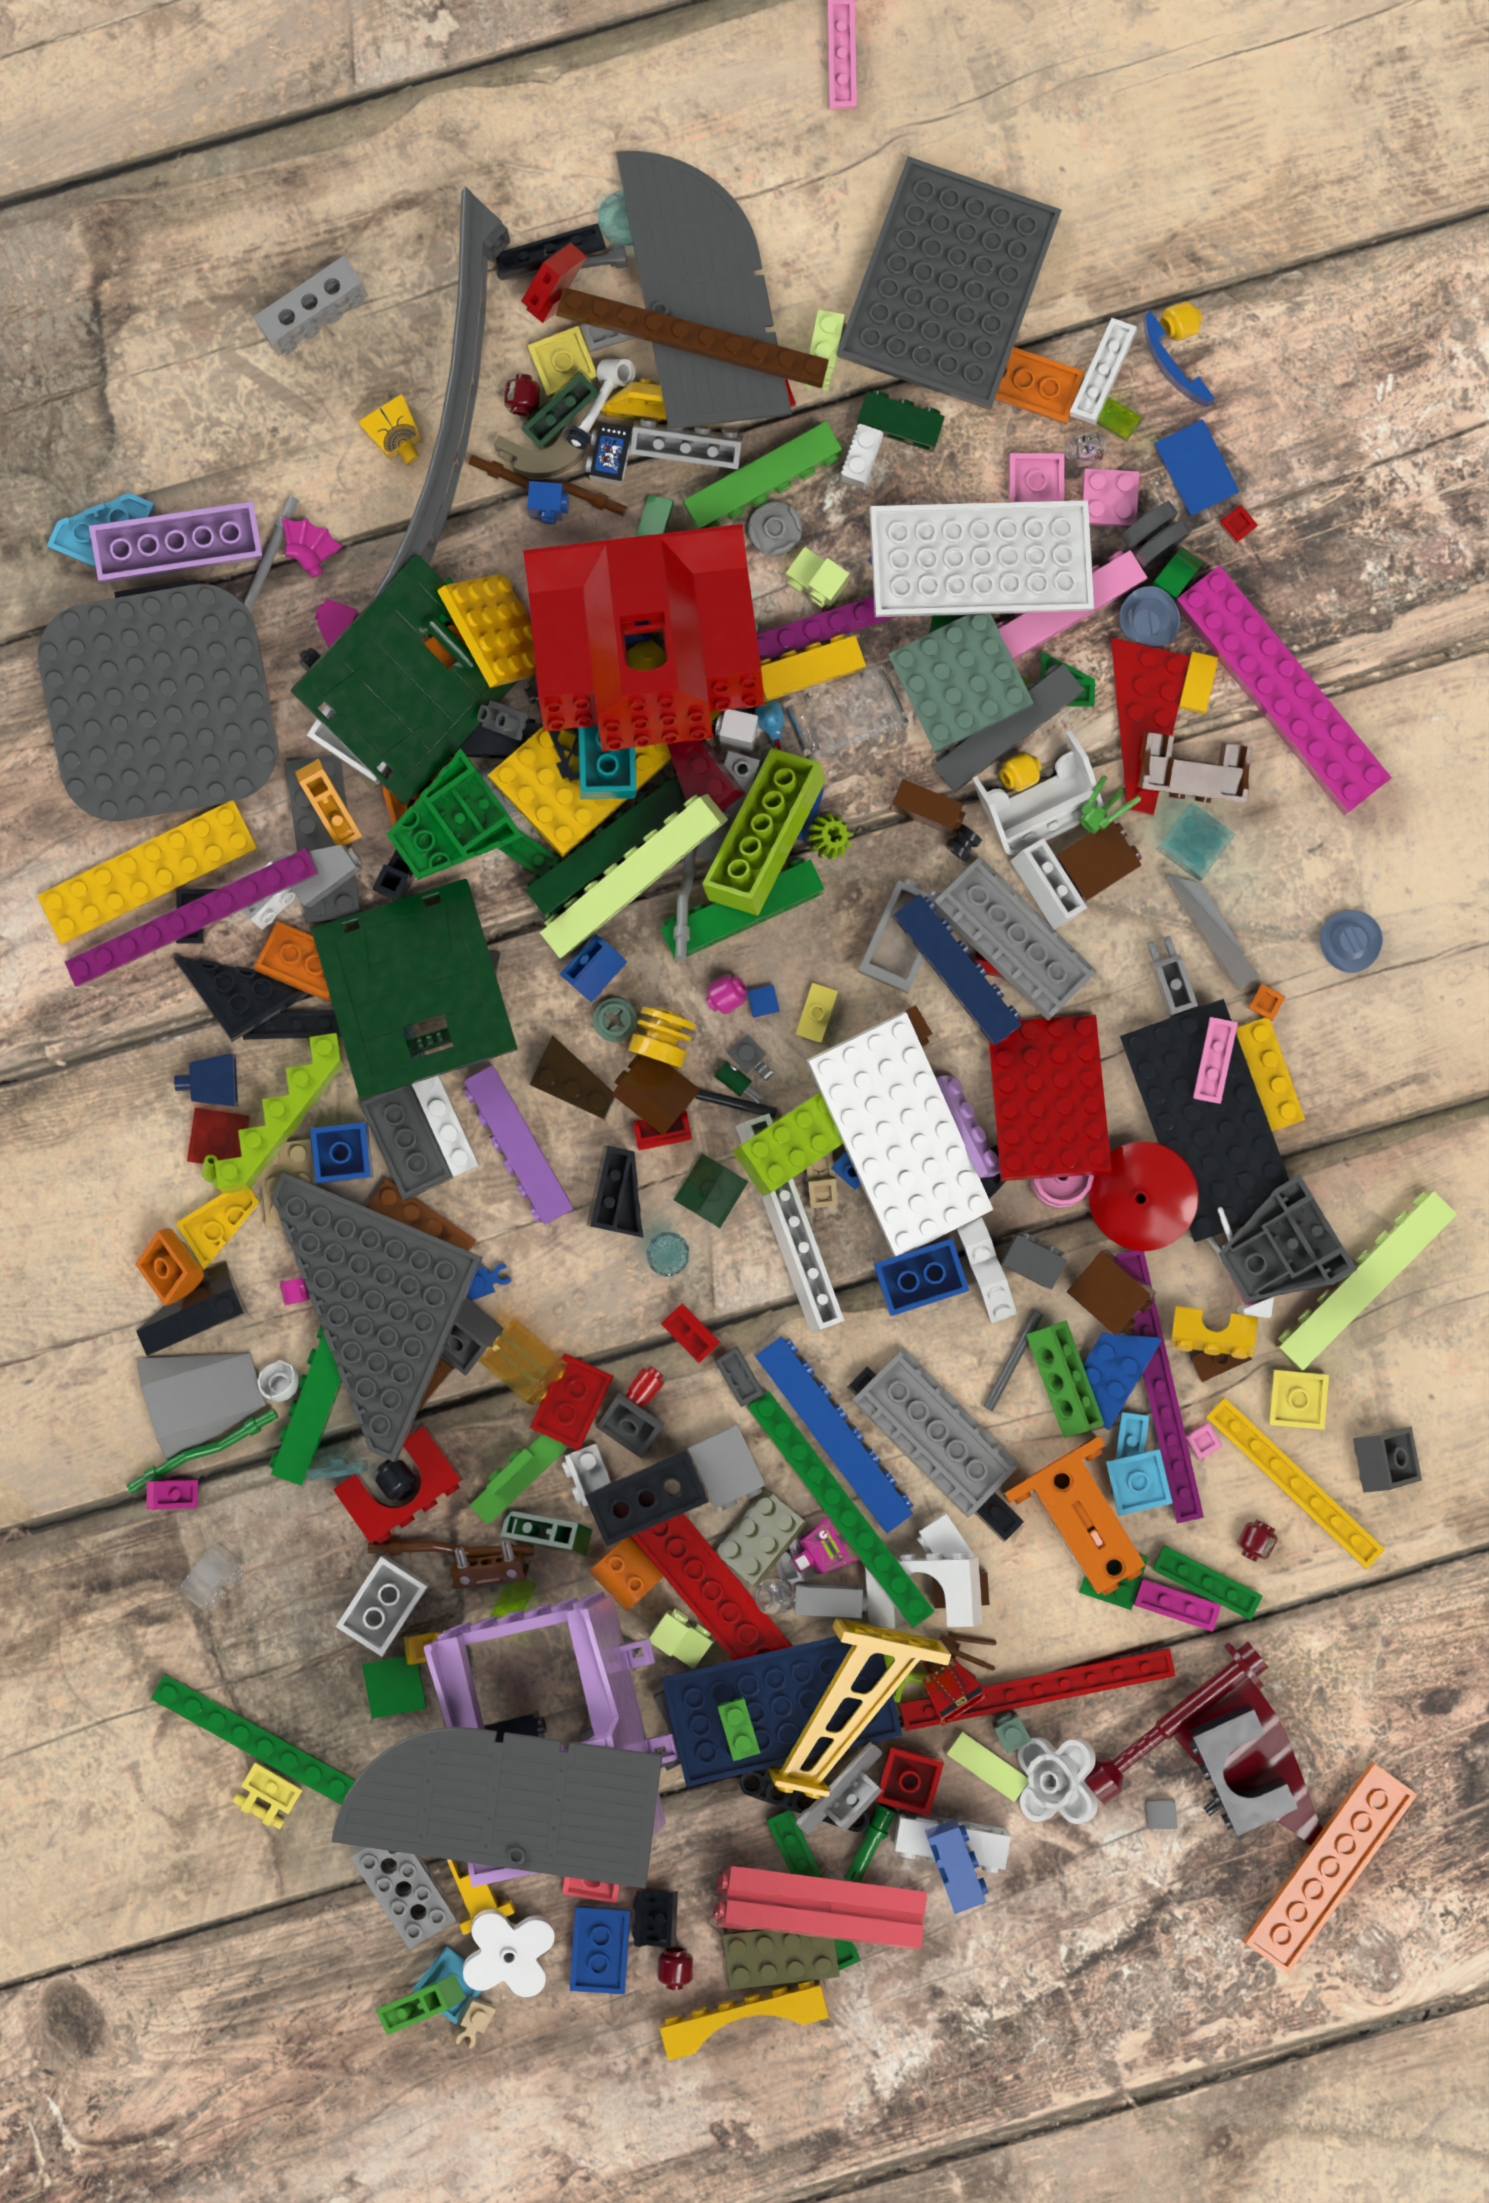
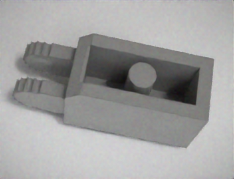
M1164 937V946L1169 955V958L1164 960L1160 959L1155 942H1148V949L1153 961L1151 966L1168 1016L1197 1007L1198 1004L1180 954L1177 955L1171 937Z

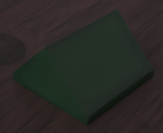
M701 1154L674 1201L721 1228L748 1181Z

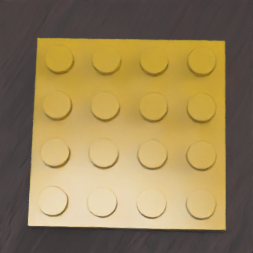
M504 573L444 585L437 590L490 688L536 676L531 622L526 614L524 605L518 600L513 590L511 581Z
M1263 1018L1237 1027L1236 1034L1271 1131L1304 1121L1305 1117L1270 1019Z

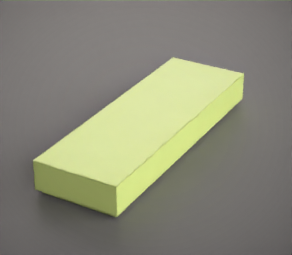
M961 1731L946 1753L1013 1802L1016 1801L1028 1783L1027 1776L963 1731Z

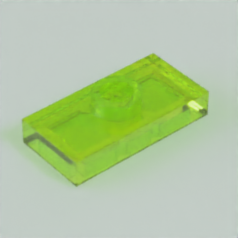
M1108 396L1096 424L1127 442L1142 422V417Z
M525 1579L505 1585L490 1617L498 1616L499 1619L502 1616L508 1615V1613L524 1610L537 1584Z

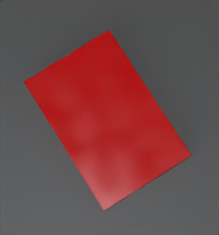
M564 1353L529 1429L580 1451L614 1376Z

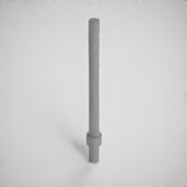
M288 497L282 514L276 518L274 523L276 528L244 600V604L250 613L253 610L285 535L282 519L286 517L291 520L299 502L294 497Z

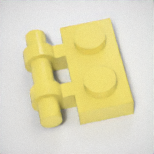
M256 1761L241 1785L250 1794L246 1798L237 1793L232 1802L241 1807L240 1810L246 1814L250 1812L262 1819V1823L266 1826L272 1825L280 1830L285 1820L276 1815L278 1810L280 1809L289 1814L303 1788ZM257 1797L270 1803V1809L266 1810L256 1804Z

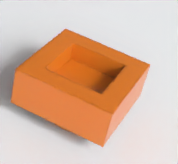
M1260 984L1248 1009L1273 1021L1286 996Z

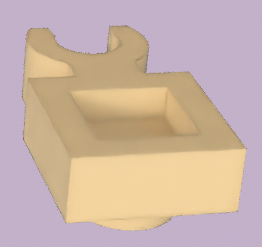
M469 1996L458 2018V2022L462 2027L454 2032L453 2039L455 2043L459 2045L461 2039L468 2036L465 2043L468 2048H473L476 2043V2032H485L496 2011L495 2006Z

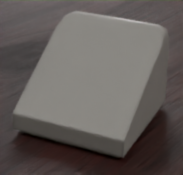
M1173 1798L1146 1801L1148 1829L1178 1828L1176 1805Z

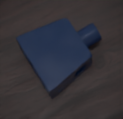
M225 1054L190 1062V1074L174 1076L175 1091H190L192 1102L239 1107L235 1054Z

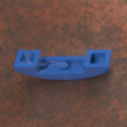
M1149 311L1143 320L1144 332L1148 348L1156 365L1179 392L1192 401L1209 407L1215 399L1200 377H1197L1192 382L1188 381L1160 343L1167 332L1153 313Z

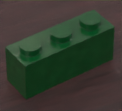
M580 369L522 424L521 429L540 449L600 393V388Z
M874 390L873 393H866L857 425L862 424L884 432L883 437L934 453L945 416L940 415L941 411L932 407H925V410L915 407L914 402L906 399H899V401L889 399L888 394Z

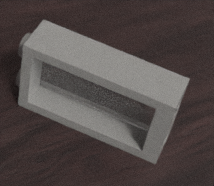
M905 879L904 882L898 880L858 970V973L906 994L909 993L924 957L892 916L919 894L923 898L927 896L932 902L941 895V893L930 890L929 893L919 889L920 885L909 879ZM935 910L934 913L941 920L942 916Z

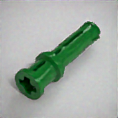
M876 1803L877 1809L865 1829L867 1833L844 1876L847 1881L853 1879L852 1882L861 1883L881 1839L885 1840L888 1837L889 1833L887 1830L893 1818L899 1814L895 1808L883 1803Z

